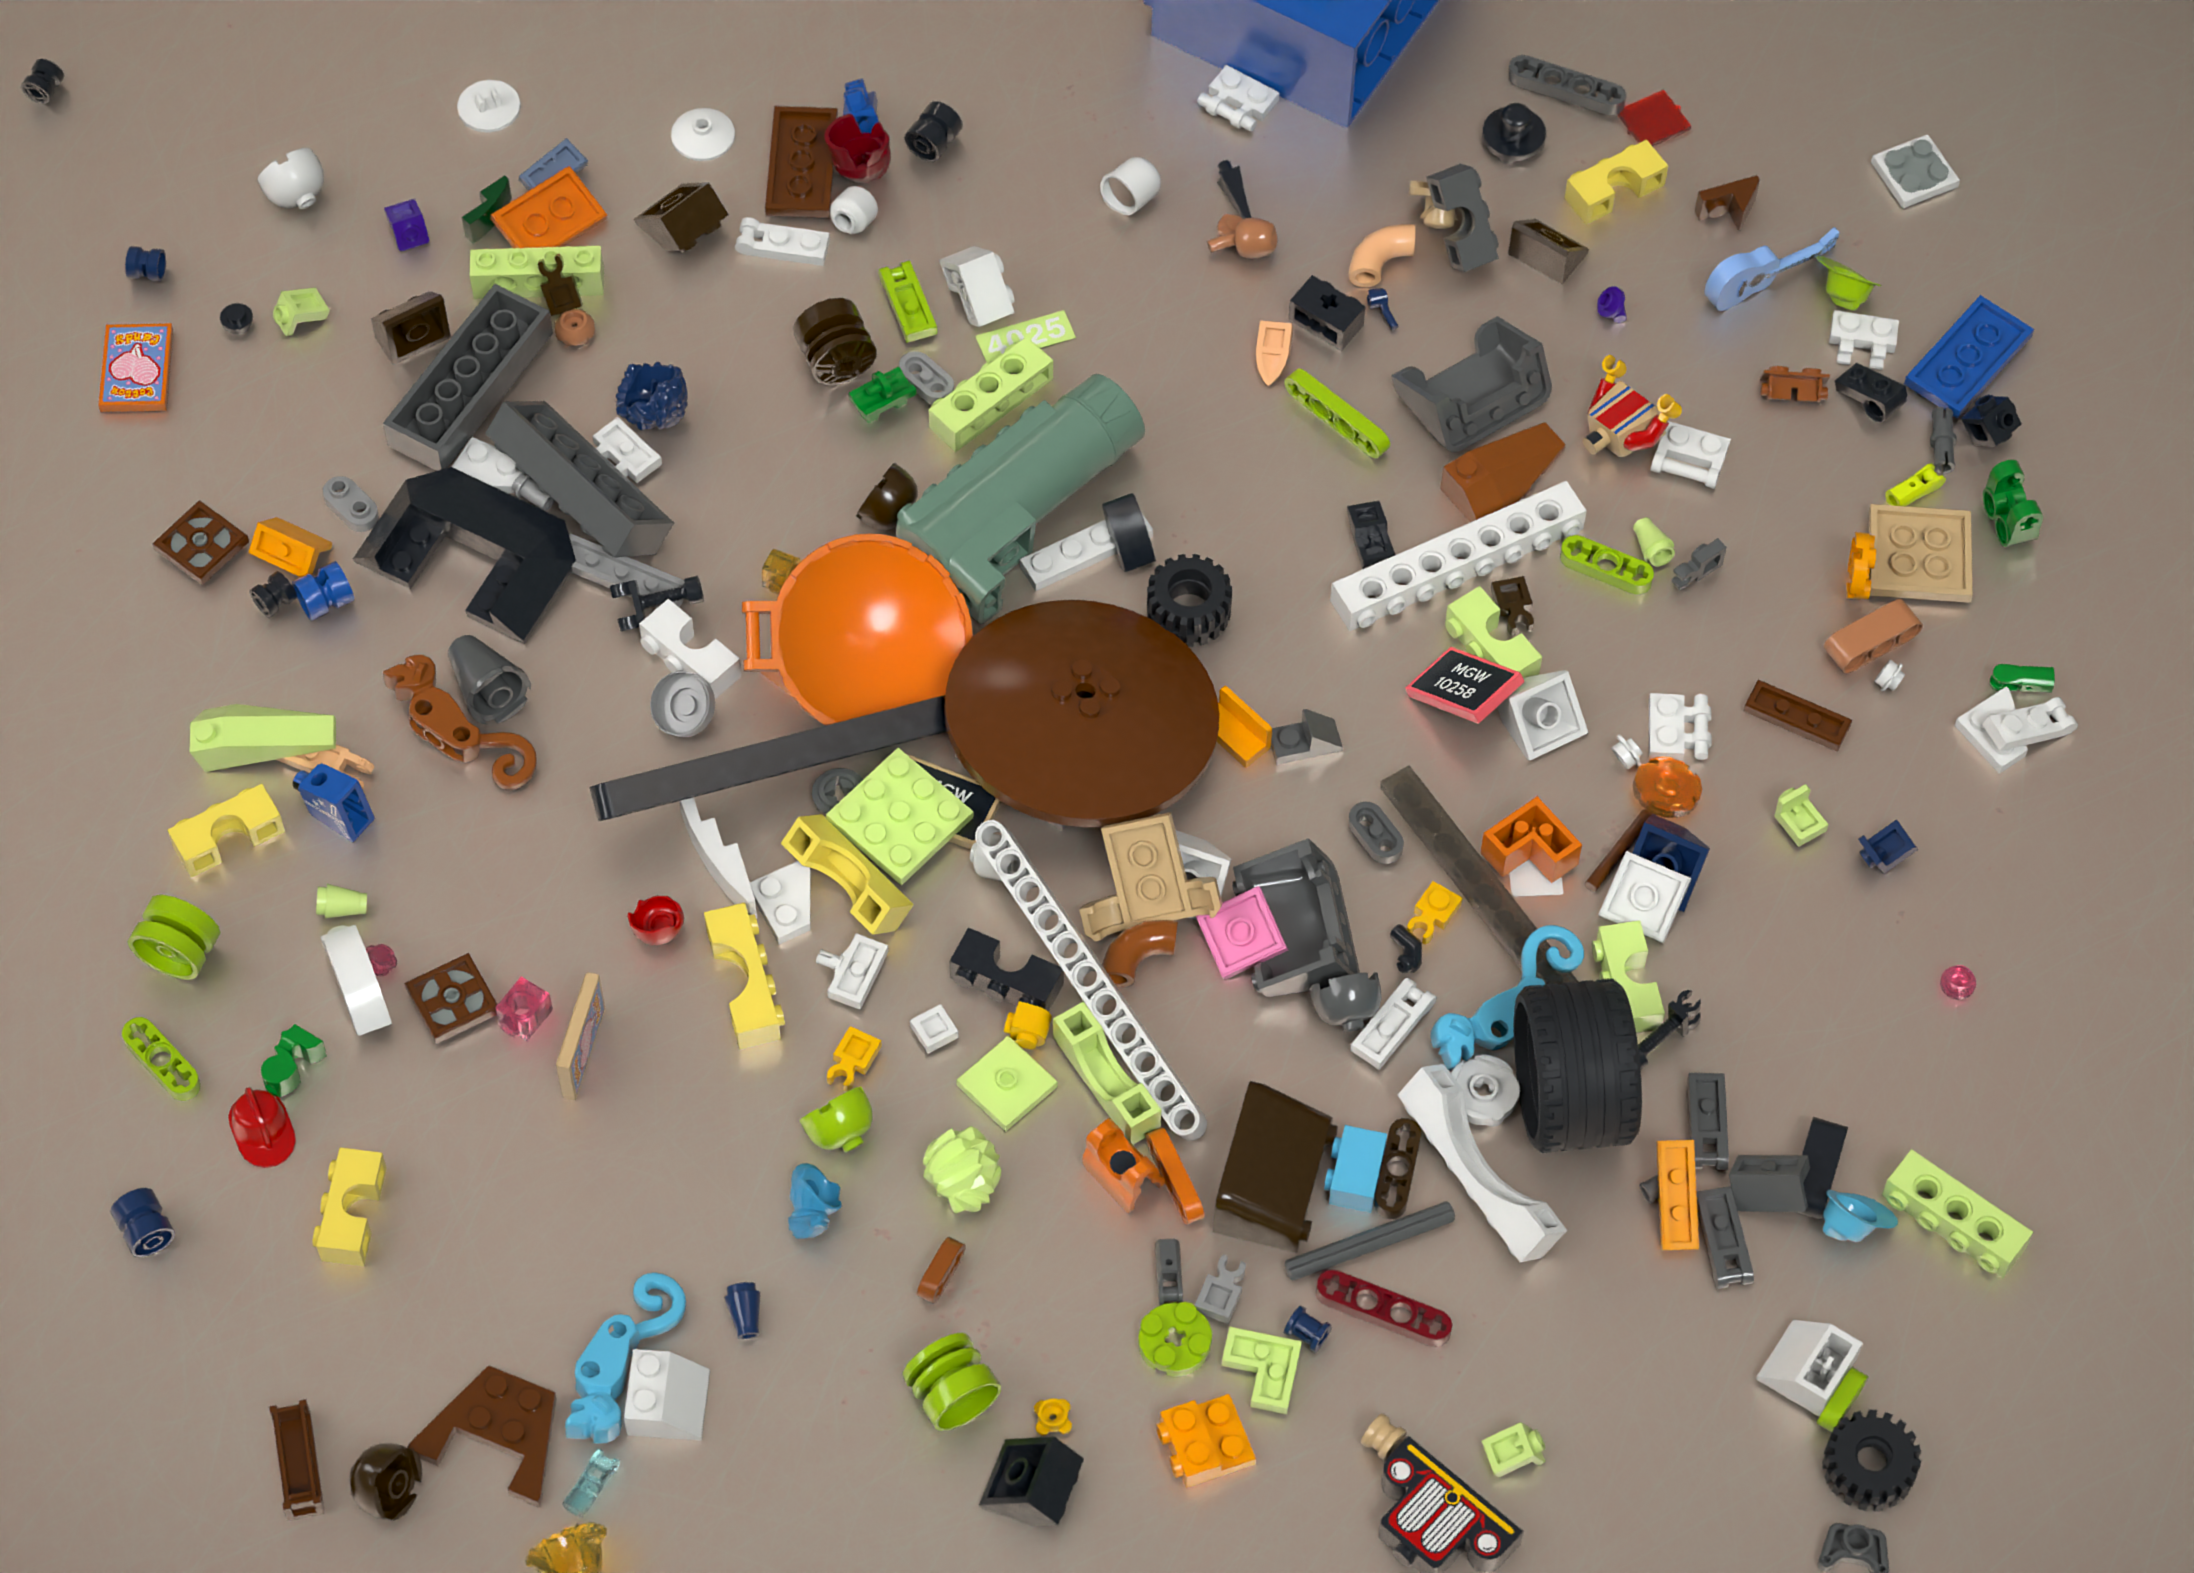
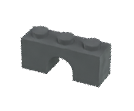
M1458 164L1427 176L1426 179L1434 207L1445 211L1458 207L1462 213L1460 228L1454 234L1443 238L1451 267L1466 272L1499 259L1496 250L1498 248V240L1495 233L1490 229L1488 222L1490 211L1486 202L1481 197L1479 190L1481 179L1478 172L1471 166Z

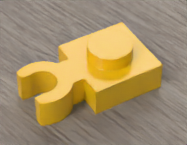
M1432 881L1415 905L1414 913L1418 916L1410 919L1407 929L1411 933L1417 928L1424 929L1426 932L1423 935L1422 943L1428 944L1433 938L1434 926L1436 925L1444 930L1462 905L1463 898Z
M849 1026L833 1053V1061L839 1064L829 1068L827 1084L831 1085L836 1077L844 1076L847 1079L844 1081L843 1089L845 1092L850 1091L855 1082L854 1073L856 1071L863 1075L867 1073L882 1047L881 1040Z

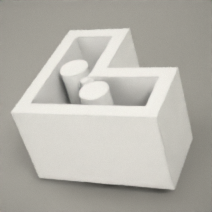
M972 246L939 260L950 291L959 293L970 324L981 327L1014 313L1012 307L1014 295L1011 288L1004 283L1001 275L1004 272L1003 263L1000 257L994 254L993 251Z

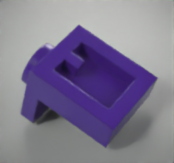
M415 198L384 208L386 218L392 228L397 247L400 251L429 243L430 239L423 214Z

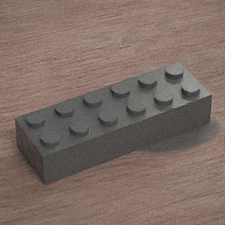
M494 284L383 422L387 446L436 471L448 468L552 336L553 329L550 311Z
M507 401L502 403L485 433L495 443L494 446L497 450L507 454L516 463L517 469L529 475L537 483L540 491L550 495L559 504L561 511L572 516L580 524L583 532L594 537L603 545L602 549L608 555L615 558L656 555L674 525V522L546 401Z

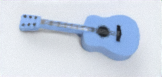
M1833 227L1818 243L1781 259H1778L1768 246L1759 247L1749 253H1739L1730 256L1722 261L1709 276L1705 286V296L1717 310H1728L1751 294L1767 288L1777 274L1817 256L1826 254L1828 250L1830 251L1832 247H1835L1840 232Z

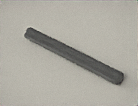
M1445 1201L1285 1261L1286 1273L1290 1280H1296L1446 1225L1455 1220L1454 1210L1451 1204Z

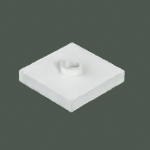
M1626 851L1598 915L1616 924L1640 920L1644 936L1664 944L1692 879Z

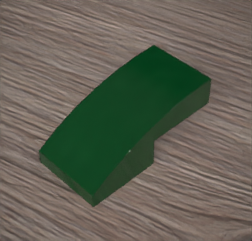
M505 175L480 191L481 204L462 216L465 237L472 244L480 240L495 226L490 219L491 214L511 202L510 183Z

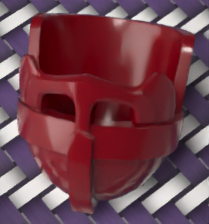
M852 114L838 117L827 127L824 138L831 153L834 167L840 175L856 183H866L882 178L890 165L891 151L890 137L883 129L880 121L876 122L871 133H862Z

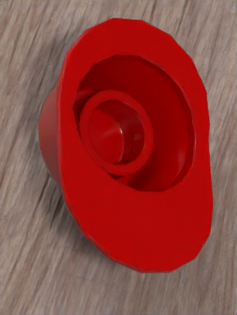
M251 1087L246 1088L245 1094L241 1095L231 1106L228 1115L234 1139L244 1159L252 1165L263 1168L277 1166L288 1159L294 1150L296 1142L294 1129L287 1110L279 1097L264 1090H253Z

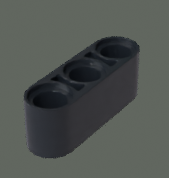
M1817 1117L1812 1118L1802 1155H1808L1810 1170L1803 1183L1808 1206L1805 1212L1796 1213L1822 1220L1829 1198L1826 1191L1831 1190L1848 1130L1847 1126Z

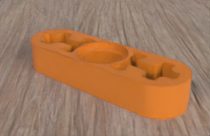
M1162 1127L1145 1134L1150 1154L1160 1174L1165 1179V1185L1184 1223L1188 1225L1203 1219L1205 1215L1199 1196L1167 1131Z

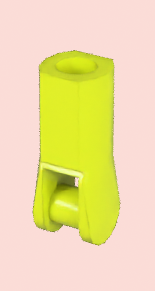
M1929 463L1911 477L1887 490L1885 493L1886 501L1889 505L1908 506L1919 498L1938 490L1945 483L1946 478L1943 475L1938 476L1934 471L1935 466Z

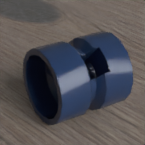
M138 1188L117 1199L111 1206L110 1213L119 1230L124 1232L123 1238L133 1256L147 1257L167 1247L175 1238V1231L168 1218L161 1215L162 1206L152 1189Z

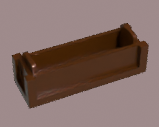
M300 1400L297 1405L277 1408V1405L269 1406L274 1424L283 1489V1511L287 1521L325 1514L311 1412L307 1400Z

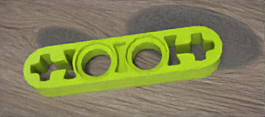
M1296 369L1285 379L1284 385L1286 390L1295 400L1371 458H1379L1390 448V440L1385 432L1303 369Z

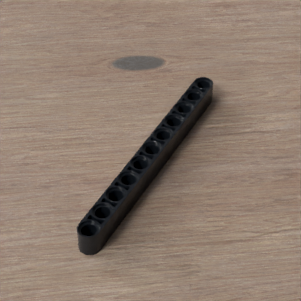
M945 695L591 786L589 789L598 821L628 815L947 732L944 715Z

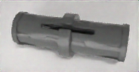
M1939 407L1932 411L1933 434L1930 437V445L1934 448L1935 472L1941 473V465L1943 464V473L1947 474L1955 470L1954 447L1957 443V436L1953 433V411L1946 407V416L1943 417V407Z

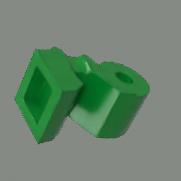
M296 1024L290 1029L282 1031L280 1041L274 1047L276 1055L266 1059L261 1066V1075L266 1091L276 1097H282L296 1090L301 1083V1079L294 1060L296 1058H303L310 1064L320 1062L327 1057L324 1042Z

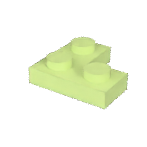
M1229 1327L1222 1366L1257 1373L1250 1407L1287 1414L1302 1341Z

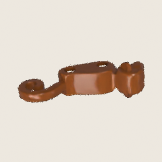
M425 655L406 657L405 664H398L383 671L384 684L388 689L395 691L396 699L398 701H411L409 706L410 726L414 733L452 760L463 763L477 759L480 749L509 748L518 751L524 758V764L514 775L505 773L507 769L515 766L514 755L504 754L495 760L493 764V781L502 789H519L526 785L533 777L537 759L532 744L521 735L510 732L481 733L478 727L468 722L451 695L435 687L436 665L431 658ZM454 748L463 750V755L457 754Z

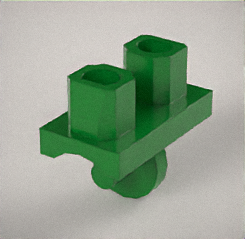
M898 366L885 374L880 371L873 373L872 381L849 392L848 395L850 401L864 420L870 424L878 420L880 414L890 408L898 409L906 405L907 400L917 395L914 385L907 380L903 371Z

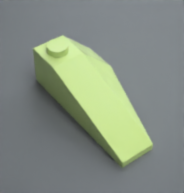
M233 704L203 710L190 722L189 752L205 772L336 748V718L334 715Z

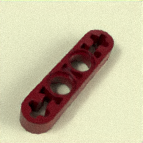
M1327 1270L1317 1279L1316 1296L1320 1303L1327 1307L1428 1346L1439 1347L1450 1339L1452 1321L1449 1315L1442 1310L1338 1270ZM1332 1282L1338 1284V1290H1335L1333 1295L1327 1293V1286L1330 1287ZM1349 1288H1352L1354 1290L1351 1293L1350 1302L1345 1301L1346 1294H1348ZM1362 1294H1370L1375 1297L1377 1304L1372 1309H1363L1359 1307L1356 1299ZM1397 1307H1403L1409 1310L1411 1318L1407 1322L1400 1323L1393 1320L1390 1313ZM1420 1314L1422 1315V1321L1419 1323V1329H1416L1414 1326L1416 1325L1417 1315ZM1435 1322H1439L1441 1330H1438L1436 1335L1429 1332L1430 1326H1433Z

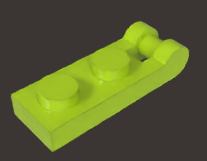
M910 260L900 263V266L889 269L887 266L878 269L880 282L889 298L906 343L936 335L937 325Z

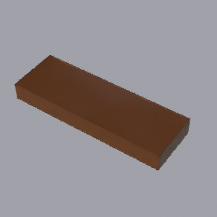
M1759 679L1743 710L1748 714L1837 752L1852 724V719Z

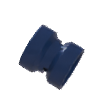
M130 246L125 261L127 278L139 279L141 277H148L150 281L161 282L166 268L165 251L155 248L150 251H144L141 247Z

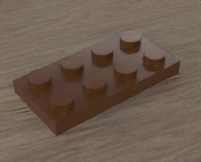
M774 106L765 202L766 216L830 218L834 164L824 134L827 127L838 118V108Z

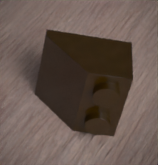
M709 182L684 183L634 218V221L666 251H680L684 253L697 244L696 239L703 234L708 235L719 229L722 225L720 221L729 214Z
M431 291L420 296H414L407 302L390 310H384L371 318L375 338L393 365L451 338L444 299L441 294Z

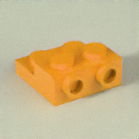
M1230 1394L1200 1404L1193 1400L1160 1412V1423L1156 1424L1158 1437L1162 1445H1169L1173 1455L1169 1457L1172 1472L1175 1478L1182 1477L1186 1488L1256 1465V1457Z

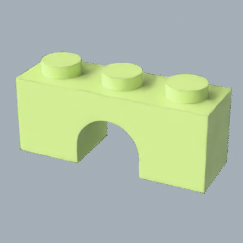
M1480 586L1447 606L1445 627L1453 638H1458L1466 647L1467 653L1520 672L1523 678L1539 675L1542 656L1522 633L1505 641L1497 640L1489 635V632L1498 627L1500 608Z
M1640 920L1600 926L1596 940L1592 941L1593 958L1595 962L1600 961L1602 967L1600 979L1612 978L1623 986L1631 1006L1636 1033L1655 1030L1663 1023L1665 1015L1657 982L1640 984L1632 981L1626 975V972L1629 970L1645 967L1648 948Z

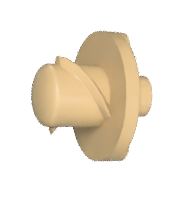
M1410 181L1409 195L1426 196L1425 210L1420 218H1424L1426 226L1434 229H1447L1454 225V221H1458L1455 208L1445 211L1434 207L1427 182Z

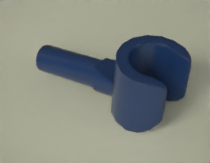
M1383 288L1368 290L1367 304L1369 309L1380 308L1391 330L1397 329L1399 326L1388 306L1386 290Z

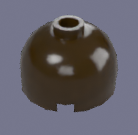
M895 462L882 476L885 479H882L870 492L856 515L862 522L877 530L887 531L894 529L899 520L897 518L899 511L909 503L913 505L918 497V489L913 477Z
M393 1443L377 1444L365 1450L352 1466L350 1472L351 1495L359 1508L376 1518L391 1521L398 1520L405 1515L417 1497V1494H410L414 1488L415 1481L421 1482L422 1464L417 1452L403 1445Z

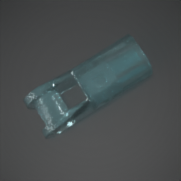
M600 1449L596 1450L582 1475L562 1503L567 1511L579 1518H584L600 1492L615 1475L620 1464V1460L616 1458L611 1460L603 1456L604 1452ZM596 1469L603 1472L599 1479L592 1476Z

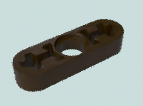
M1398 1119L1391 1124L1374 1202L1377 1213L1386 1219L1399 1218L1407 1208L1421 1140V1128L1412 1119ZM1402 1131L1409 1132L1405 1151L1398 1150ZM1394 1161H1401L1406 1164L1408 1171L1402 1176H1395L1389 1172L1388 1165ZM1390 1186L1397 1187L1394 1206L1386 1205Z

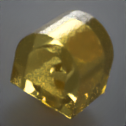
M773 549L762 567V587L767 588L774 594H779L789 574L800 563V558Z

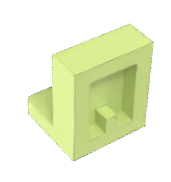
M316 288L281 291L273 310V317L285 336H291L297 323L326 320L330 310Z
M1522 1422L1482 1440L1492 1470L1498 1477L1531 1462L1538 1466L1545 1463L1542 1451L1546 1447L1542 1436L1538 1430H1533Z

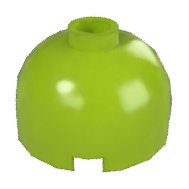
M860 1086L832 1099L820 1109L813 1110L801 1118L799 1122L812 1142L820 1148L834 1150L842 1147L846 1153L864 1143L861 1136L870 1129L873 1114L869 1099Z

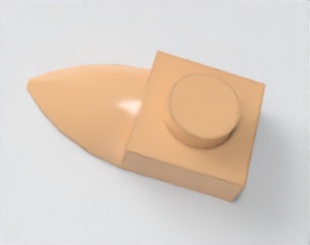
M1260 321L1256 347V363L1259 374L1267 386H1270L1279 377L1286 365L1287 358H1290L1293 335L1292 323Z

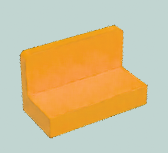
M275 517L257 523L248 553L299 577H303L307 574L313 575L319 553L331 550L333 543L281 518Z
M1225 685L1219 691L1218 705L1220 716L1217 743L1242 766L1247 768L1271 749L1272 727Z

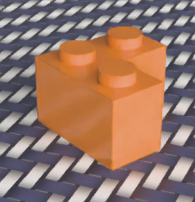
M1537 796L1483 833L1480 853L1502 877L1530 859L1544 876L1553 883L1578 866L1582 844Z

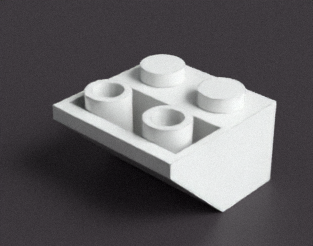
M1793 1320L1757 1375L1756 1380L1820 1417L1842 1380L1855 1364L1863 1342L1829 1323Z

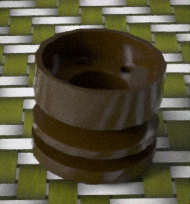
M830 298L817 302L807 308L797 318L793 326L796 341L806 356V362L810 367L813 377L819 383L838 385L852 381L864 374L873 365L877 357L876 346L871 340L869 332L864 328V321L857 306L851 300Z

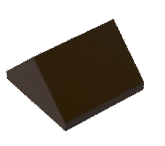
M1537 219L1514 222L1508 254L1563 285L1585 258L1589 248Z

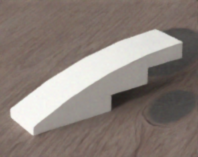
M694 797L679 801L681 815L691 841L708 872L735 905L745 902L748 915L755 914L757 919L755 898L738 844L734 843L723 846L715 818L701 821Z

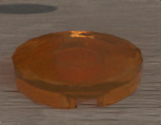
M1670 757L1649 759L1648 763L1638 767L1632 784L1634 796L1640 805L1652 814L1664 818H1679L1690 814L1697 807L1703 789L1699 776L1696 773L1694 776L1689 771L1690 766Z

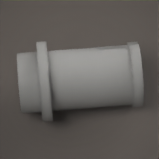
M522 473L513 482L512 490L515 491L516 497H524L544 511H548L555 502L550 495L538 489L537 483L529 475Z

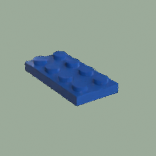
M1980 295L1905 378L1904 385L1938 407H1943V410H1946V407L1950 408L1953 411V416L1958 419L2030 340L2034 329Z

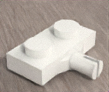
M855 934L849 948L841 956L821 949L816 963L835 969L834 979L827 991L828 998L861 1010L889 952L888 945Z

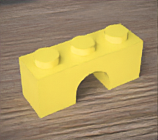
M1646 139L1636 145H1629L1622 152L1610 158L1601 159L1596 165L1585 171L1575 172L1567 179L1564 199L1587 225L1613 211L1616 192L1612 187L1625 186L1631 189L1638 198H1641L1665 185L1668 165Z
M260 784L254 788L242 790L237 796L223 803L213 804L206 811L190 819L180 820L174 827L167 829L175 852L190 878L222 863L217 843L225 834L230 832L243 833L255 847L284 833L285 829L279 811L263 784Z
M339 1147L337 1160H331L328 1171V1180L331 1181L329 1193H323L320 1206L321 1214L324 1215L321 1226L316 1225L313 1233V1247H317L321 1261L364 1267L372 1235L367 1218L354 1217L347 1212L351 1205L359 1200H380L387 1169L382 1152Z

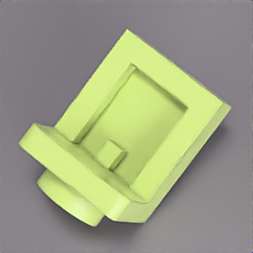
M1806 784L1798 789L1790 788L1783 792L1778 798L1774 815L1798 847L1825 833L1829 825L1809 801L1810 788Z

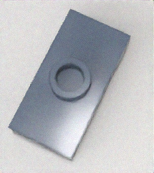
M566 138L519 175L518 180L529 191L569 165L577 174L587 166L588 160Z

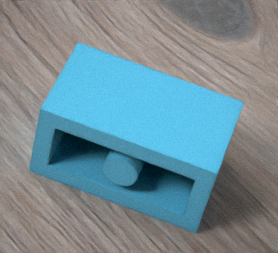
M1345 1125L1342 1138L1335 1137L1331 1158L1337 1159L1335 1170L1328 1168L1324 1190L1330 1191V1205L1368 1213L1372 1212L1386 1147V1133Z

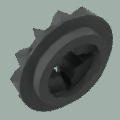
M835 768L821 774L814 782L812 788V800L818 812L822 811L827 814L840 802L834 796L835 790H837L836 785H839L843 794L847 795L863 778L856 772L845 768Z

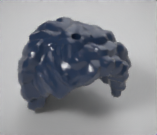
M656 362L653 366L648 363H644L642 366L640 364H629L624 372V378L617 388V414L627 419L629 423L636 425L639 430L653 429L656 426L659 429L671 428L677 425L680 419L684 417L685 409L688 406V392L683 373L679 367L672 364L668 366L661 365L660 362Z

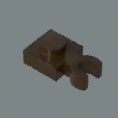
M556 254L554 257L557 263L555 269L547 268L544 259H540L538 262L540 273L549 280L541 283L540 286L551 316L583 306L573 273L563 276L564 260L560 254Z
M1521 576L1491 582V593L1494 602L1500 608L1499 617L1509 615L1507 623L1509 634L1511 636L1515 635L1516 623L1518 622L1524 623L1527 631L1532 632L1534 618L1529 611H1532L1533 602L1525 577Z

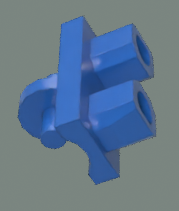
M863 78L845 84L846 92H844L843 115H854L861 132L871 133L873 126L876 122H879L876 113L878 101L875 91L867 92Z

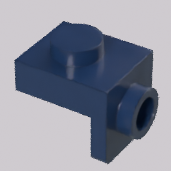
M1897 819L1871 838L1867 839L1863 835L1858 839L1864 847L1859 853L1871 869L1877 866L1884 874L1919 850Z

